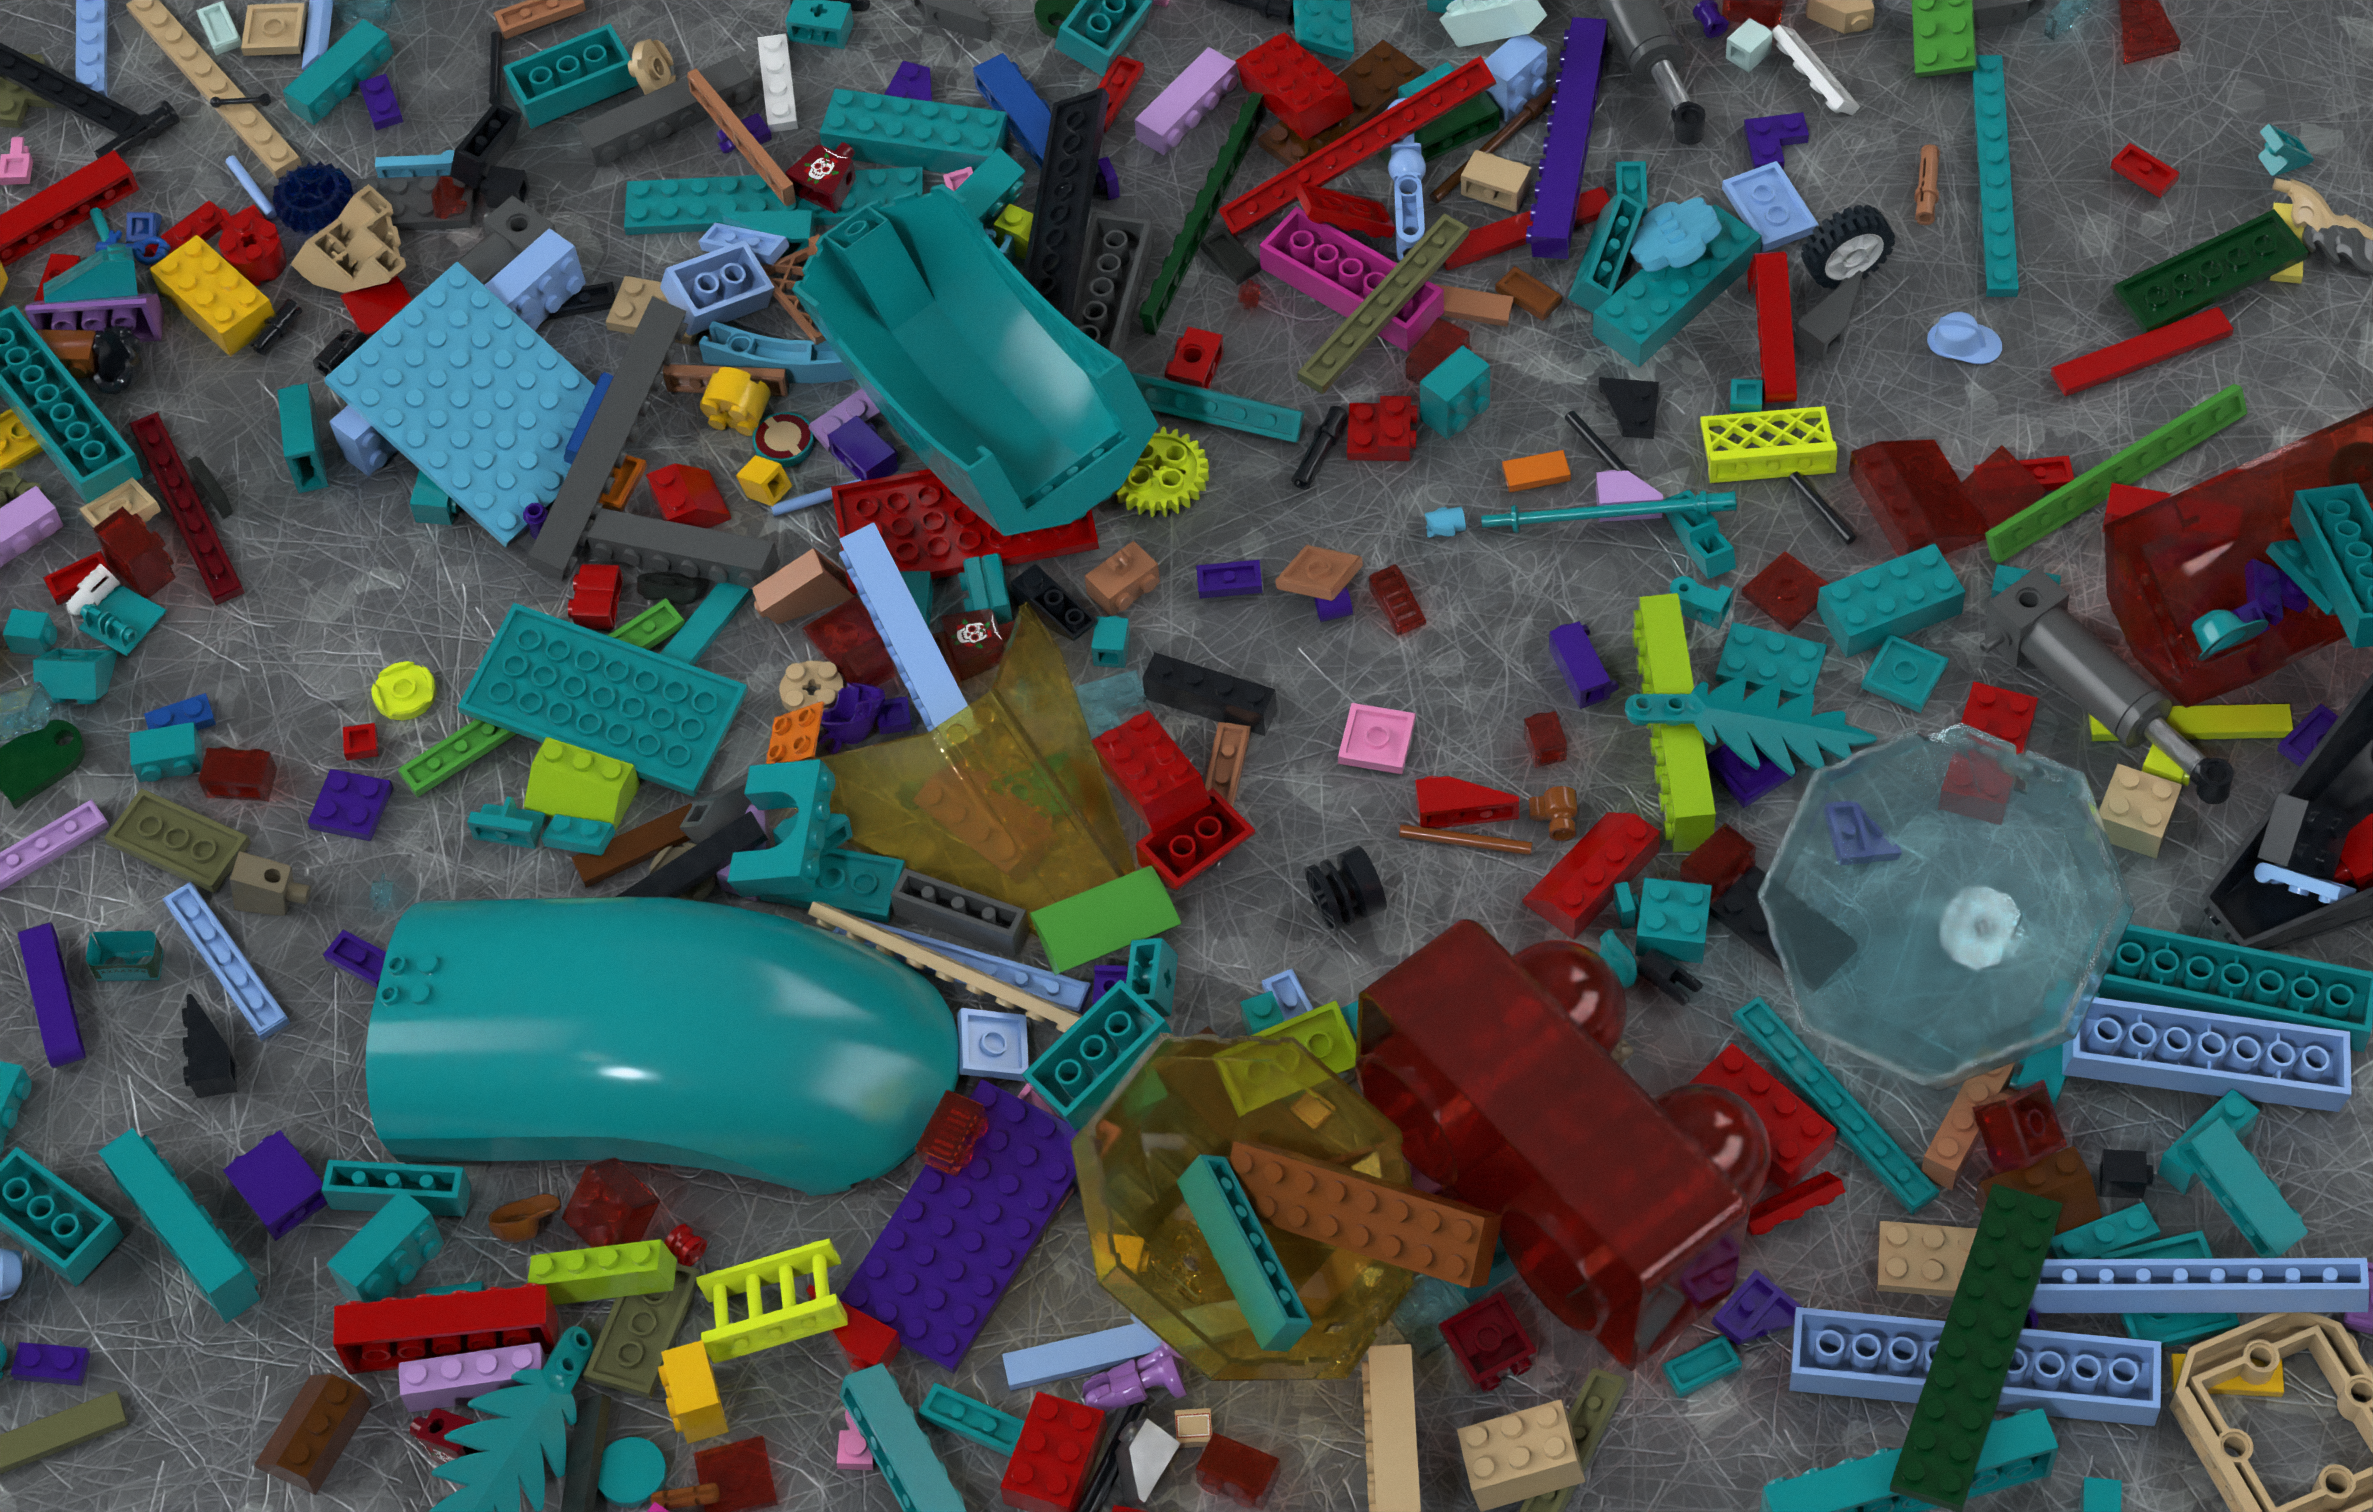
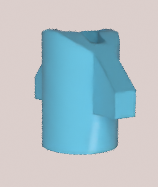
M1461 506L1449 509L1442 507L1433 512L1425 513L1427 537L1429 538L1441 535L1449 537L1454 536L1455 533L1466 531L1465 517Z

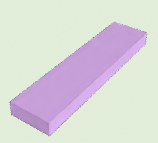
M92 799L0 852V891L109 828L107 820Z

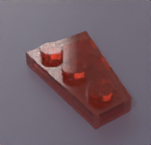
M2118 0L2122 28L2123 65L2180 50L2181 42L2158 0Z

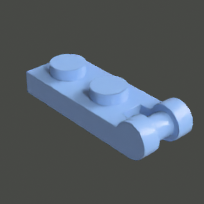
M2262 862L2254 870L2255 878L2259 882L2280 885L2286 883L2289 884L2288 891L2304 896H2309V892L2319 894L2318 901L2332 904L2352 896L2357 891L2356 888L2280 864Z

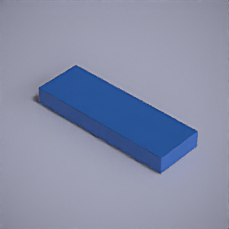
M606 372L601 373L566 446L565 462L573 463L611 384L613 375Z

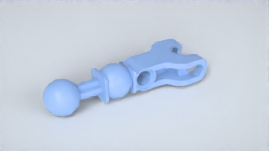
M1400 98L1394 100L1388 106V109L1392 108L1393 106L1397 105L1398 103L1404 101L1407 98ZM1414 133L1398 141L1397 144L1391 145V158L1388 164V172L1394 181L1397 264L1404 257L1403 252L1406 249L1413 248L1425 235L1421 180L1426 172V164L1421 155V144L1415 143Z

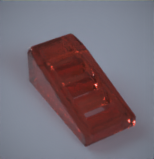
M1397 564L1369 576V590L1397 636L1426 624V619ZM1399 591L1398 594L1387 598L1388 595ZM1404 602L1406 603L1405 605L1400 606V607H1398V608H1396V609H1393V608H1392V607L1397 606V605H1399V604H1402V603H1404ZM1412 612L1413 614L1403 620H1398V617Z

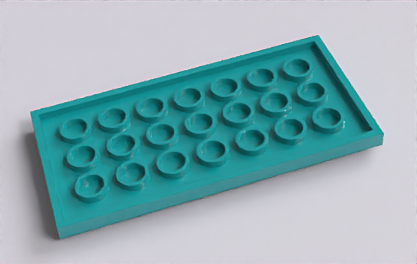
M513 602L457 707L461 714L542 743L546 737L633 764L638 777L695 797L748 693V686Z

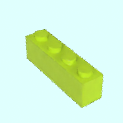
M661 1239L531 1255L527 1283L546 1285L554 1305L673 1291L677 1259Z

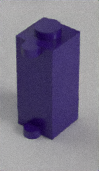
M1580 621L1572 624L1560 625L1554 630L1549 631V651L1576 703L1582 709L1610 699V693L1617 691L1619 684L1616 680H1610L1588 638L1590 629L1587 625H1581Z

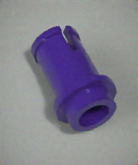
M539 503L529 504L523 512V519L529 525L530 534L535 540L548 516L547 509Z

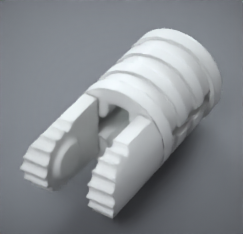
M99 564L95 570L91 571L77 585L79 590L66 603V610L71 615L79 616L81 608L85 604L90 605L94 603L98 606L115 587L120 585V582L102 564ZM104 577L107 578L100 586H98L93 592H91V590H92Z

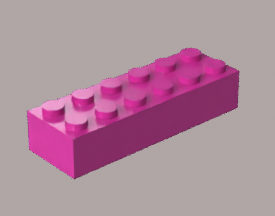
M1295 207L1259 245L1261 269L1347 318L1397 265L1394 261L1326 223L1317 224L1308 219L1305 212L1298 207ZM1426 281L1382 329L1378 336L1408 352L1444 313V290Z

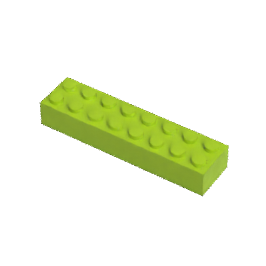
M1678 593L1639 597V609L1633 610L1634 628L1632 629V640L1634 648H1638L1639 653L1636 656L1638 675L1642 674L1643 677L1641 694H1691L1694 689ZM1647 724V729H1651L1652 737H1650L1651 756H1656L1657 763L1654 765L1655 782L1660 784L1661 787L1659 807L1661 812H1665L1666 818L1663 821L1665 841L1671 840L1673 853L1713 849L1716 812L1703 736L1694 724H1680L1678 726Z

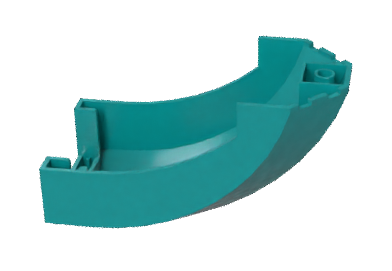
M944 184L932 186L930 189L931 193L918 195L917 191H912L895 196L894 202L882 205L880 200L869 202L820 236L815 244L818 251L816 255H810L802 269L805 276L802 281L795 282L792 288L794 294L837 356L892 427L945 486L979 517L1003 536L1070 524L1074 520L1084 517L1088 510L1099 502L1109 499L1113 492L1123 485L1159 424L1124 361L1080 331L1023 277L988 237L967 199Z

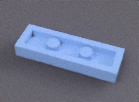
M714 223L698 241L702 251L712 252L746 240L760 263L774 265L789 247L787 238L784 236L720 223Z

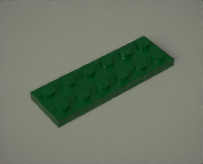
M2275 209L2113 285V294L2141 330L2147 333L2174 323L2306 260L2309 251Z

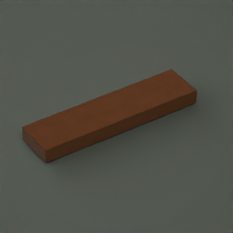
M689 803L612 838L602 856L579 853L571 857L585 887L587 888L655 857L660 851L669 846L674 848L690 841L691 839L679 827L691 809L692 804Z

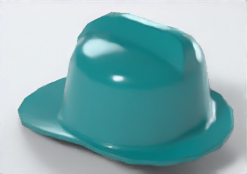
M2214 610L2205 614L2192 624L2195 638L2202 650L2198 660L2202 661L2219 651L2246 642L2261 633L2268 626L2269 622L2264 619L2245 624L2235 614L2227 610Z

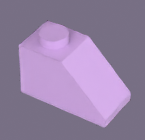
M1609 470L1606 472H1596L1597 506L1663 501L1662 493L1629 471ZM1662 513L1598 518L1599 522L1655 519L1662 518Z

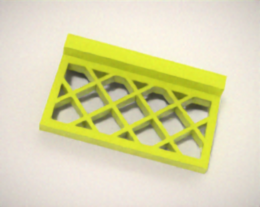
M1825 406L1700 417L1710 483L1789 477L1796 471L1801 476L1836 473L1837 446L1836 441H1833ZM1811 418H1820V422L1815 427L1803 421ZM1775 421H1784L1789 425L1782 430L1772 424ZM1751 423L1757 426L1752 432L1741 427L1743 424ZM1721 426L1726 430L1719 435L1709 430V427ZM1797 428L1807 434L1802 439H1799L1790 433ZM1764 431H1767L1775 437L1768 442L1759 436ZM1733 433L1744 438L1738 445L1728 440ZM1814 437L1822 441L1819 443H1809ZM1782 440L1792 444L1777 446ZM1751 443L1760 447L1745 449ZM1720 445L1728 449L1724 451H1714Z

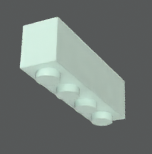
M1454 0L1446 7L1447 12L1439 20L1459 48L1530 34L1547 14L1538 0Z

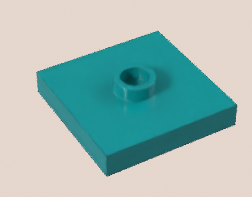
M1889 634L1862 680L1861 688L1921 713L1945 672L1949 658Z

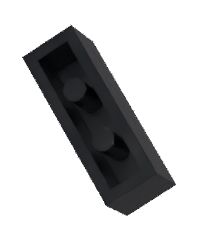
M495 101L455 149L450 177L477 189L482 179L487 176L490 166H495L516 141L521 113Z

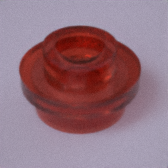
M1248 279L1246 285H1240L1238 302L1243 303L1244 310L1257 308L1260 284L1253 283V280Z

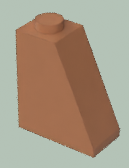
M814 548L752 588L756 601H754L756 610L763 618L768 617L776 624H781L849 601L855 597V594L849 591L846 573Z

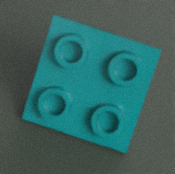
M119 585L98 606L95 604H85L81 608L80 614L83 616L84 622L78 627V630L128 656L167 610L130 589Z

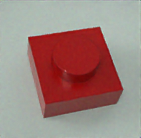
M375 723L343 727V749L346 761L379 756L378 732Z

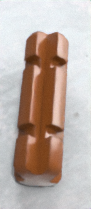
M710 1483L653 1492L650 1499L652 1502L651 1506L656 1502L666 1510L716 1503L720 1499L718 1485Z

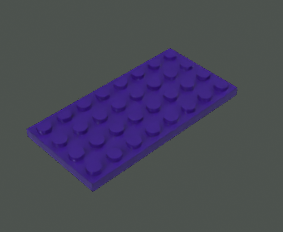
M981 1079L959 1113L981 1122L980 1125H975L958 1117L955 1119L959 1123L976 1129V1133L953 1124L950 1127L972 1136V1140L949 1131L945 1134L969 1144L968 1148L944 1138L941 1141L965 1151L964 1155L939 1145L936 1149L957 1158L952 1160L935 1152L932 1154L933 1157L957 1166L956 1170L929 1159L839 1297L840 1301L898 1331L901 1345L904 1348L953 1374L959 1368L1073 1188L1072 1179L1086 1167L1100 1145L1098 1138L1079 1128L1075 1131L1067 1122Z

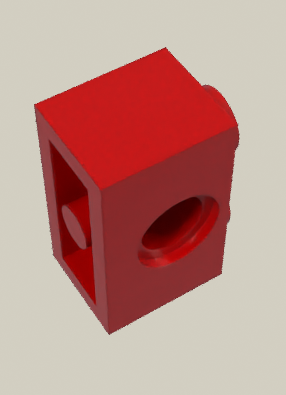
M1188 326L1183 338L1179 337L1176 342L1173 361L1169 360L1166 365L1165 379L1209 389L1224 355L1223 335Z

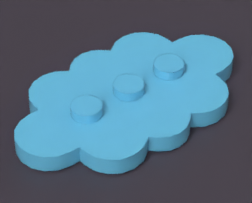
M1701 197L1689 199L1679 205L1676 202L1664 203L1651 210L1643 218V226L1636 229L1630 245L1631 254L1635 261L1640 263L1643 269L1648 272L1660 270L1668 265L1674 268L1684 267L1693 263L1704 254L1706 250L1705 244L1719 235L1722 227L1713 207L1707 205Z

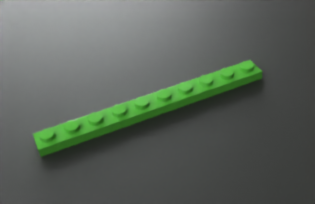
M2236 384L2230 385L1987 531L1985 536L1991 559L1997 563L2003 562L2107 499L2111 483L2129 486L2248 414L2242 387Z
M665 598L607 636L649 650L679 631L685 622ZM475 719L398 769L399 775L418 798L517 733Z

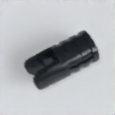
M350 329L341 331L313 359L315 369L322 376L326 377L367 341V334L361 331L352 332Z
M1655 948L1649 950L1637 966V974L1652 982L1654 986L1658 987L1659 990L1683 1007L1689 1002V997L1675 983L1678 981L1695 993L1703 986L1698 979L1680 966L1675 965L1674 962L1660 954Z

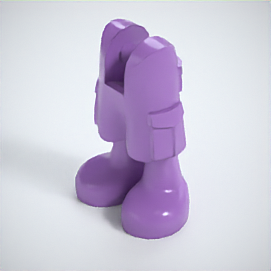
M1170 1343L1156 1347L1152 1353L1138 1361L1131 1359L1112 1368L1108 1372L1104 1371L1095 1374L1082 1385L1085 1405L1103 1410L1105 1413L1146 1400L1148 1395L1145 1389L1154 1386H1165L1175 1398L1187 1395L1181 1378V1370Z

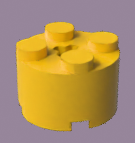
M721 367L718 373L716 371L712 373L701 399L700 409L709 418L708 424L711 427L724 430L727 426L735 428L742 435L752 436L755 428L759 425L771 396L768 386L761 380L759 384L751 381L752 375L748 372L731 367Z

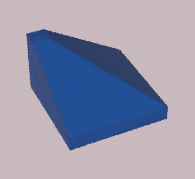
M127 212L126 242H141L145 238L158 236L162 215L151 212Z

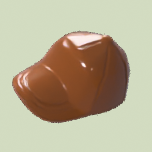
M540 1194L528 1199L507 1203L495 1209L489 1215L488 1226L493 1235L503 1242L517 1244L531 1240L538 1233L540 1218L561 1209V1202L554 1195Z

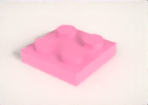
M1351 703L1338 754V764L1403 774L1416 721V713Z

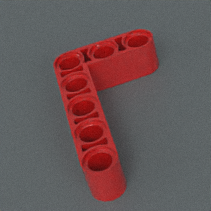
M1786 251L1754 253L1747 269V283L1749 294H1755L1763 401L1764 404L1796 402L1797 384Z

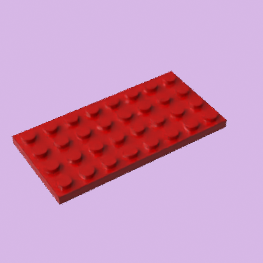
M930 469L831 486L840 538L874 522L898 570L930 571L931 579L959 575L958 573L964 572V559L978 556L982 558L984 555L998 553L1001 556L1002 566L1099 549L1091 509L1088 510L1084 517L1074 520L1070 524L1003 536L965 505ZM845 568L849 591L853 594L858 593Z

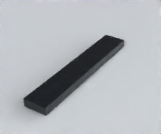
M0 42L1 78L115 137L139 122L140 116L138 113Z
M749 811L616 897L677 898L731 864L733 852L751 851L769 839L753 813Z

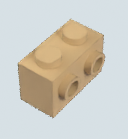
M1476 149L1461 174V195L1516 213L1531 187V167Z

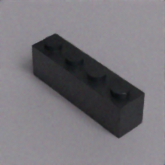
M1154 652L1142 677L1146 700L1217 722L1251 726V732L1262 736L1266 735L1277 711L1276 691L1273 688Z

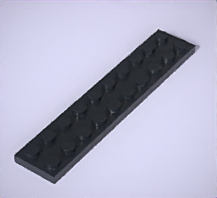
M1104 88L1053 103L1023 270V277L1070 322L1110 95Z

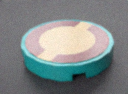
M791 412L775 413L766 417L753 432V447L756 455L780 463L782 467H791L801 463L811 454L812 446L815 443V436L809 429V421L801 415Z

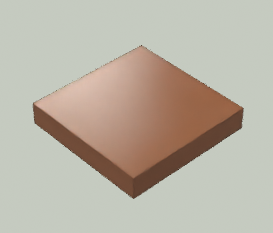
M1306 545L1276 578V587L1279 590L1333 601L1363 566L1362 557Z

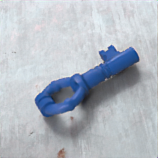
M110 230L109 238L106 242H97L95 246L96 252L107 249V246L111 244H125L126 248L132 247L133 256L136 260L145 265L158 263L168 256L171 248L164 239L158 236L148 237L141 242L136 241L134 244L118 243L122 236L121 230H117L116 233L114 230ZM159 244L155 256L144 257L146 246Z

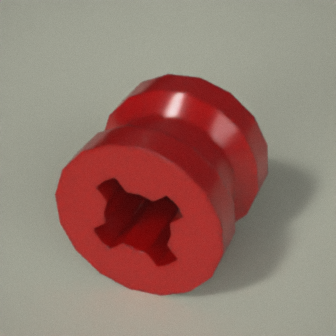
M686 1223L674 1228L664 1241V1244L671 1253L677 1257L678 1263L689 1267L694 1265L703 1256L707 1248V1241L701 1236H695L693 1229Z

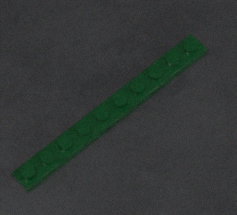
M1252 92L1247 103L1244 102L1242 104L1239 119L1236 124H1232L1229 131V139L1225 146H1221L1218 153V161L1214 168H1210L1204 189L1198 191L1196 204L1192 212L1189 211L1187 213L1184 228L1181 234L1178 233L1176 235L1173 250L1170 256L1165 257L1162 272L1158 279H1154L1147 302L1144 301L1140 307L1139 318L1142 319L1144 333L1156 335L1200 247V242L1203 241L1266 115L1264 95L1261 93Z

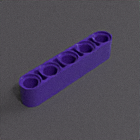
M48 922L18 932L42 1041L51 1068L54 1069L85 1059L84 1044L58 937L53 924Z

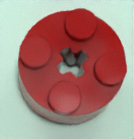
M239 215L233 219V223L224 230L220 237L218 245L222 257L254 286L261 285L260 282L267 279L270 282L275 280L286 267V254L275 224L264 218Z

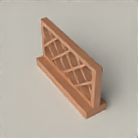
M819 234L808 238L809 247L777 260L774 265L767 264L762 266L774 286L773 296L815 345L826 341L825 337L821 332H816L814 329L815 323L808 313L799 312L802 304L798 298L785 295L784 292L785 289H792L796 282L790 280L792 274L805 276L802 272L803 267L795 265L808 259L810 255H816L818 248L815 244L820 237ZM776 272L785 273L783 279L770 278L769 275Z

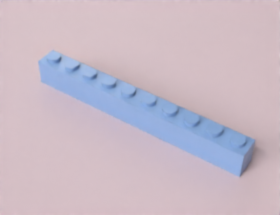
M2367 1258L2046 1259L2030 1308L2036 1313L2368 1312Z

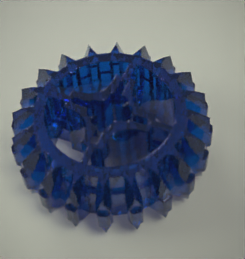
M308 161L307 166L301 168L297 165L295 171L287 170L286 177L279 178L278 185L274 186L272 202L277 217H279L285 227H291L294 232L302 230L307 235L310 230L318 233L320 229L335 221L354 195L349 178H347V175L344 174L341 168L336 169L332 163L325 166L321 161L316 165H312Z

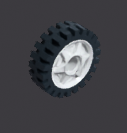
M1856 205L1853 210L1850 207L1845 208L1843 214L1839 212L1832 214L1833 219H1824L1822 221L1823 226H1816L1812 230L1814 235H1808L1806 238L1807 243L1802 246L1803 252H1801V257L1810 275L1818 285H1821L1823 288L1829 286L1830 289H1836L1842 280L1852 277L1859 270L1863 273L1862 278L1864 280L1869 276L1868 272L1870 270L1875 272L1879 269L1878 263H1885L1887 260L1886 255H1891L1893 251L1892 246L1895 245V235L1887 220L1875 207L1872 208L1870 205H1865L1863 208L1861 205Z

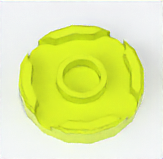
M409 661L394 663L383 669L378 674L379 678L376 680V683H373L371 688L372 699L379 712L389 719L400 721L414 719L425 713L434 703L437 694L436 682L428 668L423 665L422 667L415 665L414 662Z

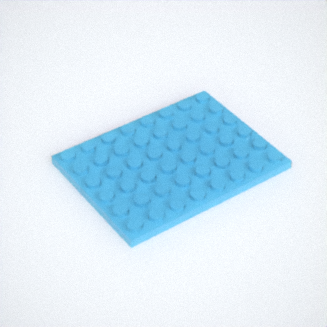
M458 261L325 377V384L505 548L529 527L523 519V512L529 504L539 503L547 510L553 505L572 465L564 461L566 446L595 388L593 383Z

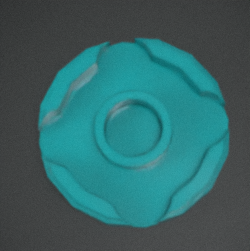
M626 1437L614 1441L603 1450L598 1489L608 1502L618 1507L635 1508L642 1506V1503L650 1499L653 1492L661 1491L666 1483L668 1469L663 1453L653 1442L641 1437Z

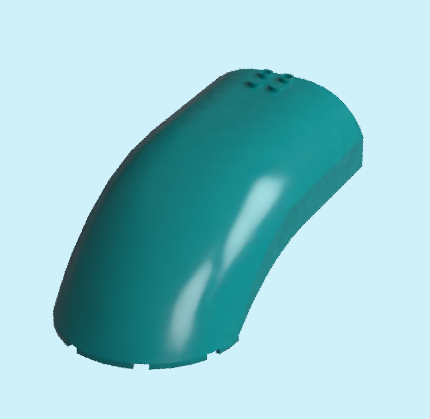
M671 897L423 900L413 904L402 915L388 945L368 1028L366 1084L370 1112L378 1138L398 1162L618 1160L660 1163L709 1169L759 1179L804 1191L808 1196H816L851 1190V1184L867 1178L873 1181L911 1156L935 1130L933 1124L942 1110L947 1111L958 1081L959 1036L954 1016L940 992L921 973L865 944L785 917L722 904Z

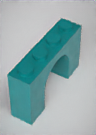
M821 759L749 766L744 795L758 810L797 808L798 820L789 837L773 848L733 852L727 882L741 897L814 892L815 882L820 873L819 859L821 849L825 845L824 832L826 821L830 817L829 804L831 793L835 789L836 784L835 775Z

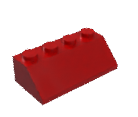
M1607 812L1522 899V903L1575 940L1613 901L1614 884L1628 882L1629 884L1659 853L1660 831L1635 813Z

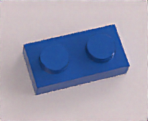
M206 693L144 713L149 730L194 722L197 731L216 725Z

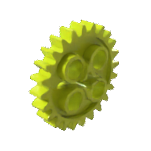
M1163 426L1160 433L1153 434L1125 482L1113 494H1117L1118 503L1126 501L1127 510L1137 506L1138 515H1141L1147 509L1150 511L1151 517H1154L1157 510H1161L1162 515L1167 517L1168 509L1171 508L1178 514L1179 505L1182 504L1190 508V498L1199 500V491L1206 490L1205 481H1209L1208 459L1205 457V450L1199 449V442L1197 440L1190 442L1188 433L1180 438L1178 429L1173 430L1171 434H1167L1166 427Z

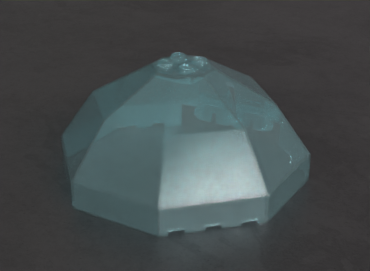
M1961 722L1926 737L1919 731L1912 729L1893 737L1891 741L1874 748L1871 746L1847 756L1848 759L1839 763L1816 769L1757 893L1760 907L1763 908L1769 925L1768 930L1775 951L1778 953L1784 969L1783 975L1799 1014L1798 1019L1802 1030L1935 1092L2075 1039L2135 911L2085 773L2027 750L2026 755L2022 753L2016 755V745ZM2016 776L2026 783V792L2016 788ZM1984 919H1987V926L1990 927L1988 933L1977 936L1978 931L1974 928L1975 924L1983 923Z

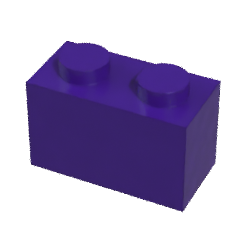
M857 415L827 435L831 454L857 479L861 478V481L881 478L891 476L898 471L896 459L898 452L891 442H884L879 437L875 427L869 422L865 423Z

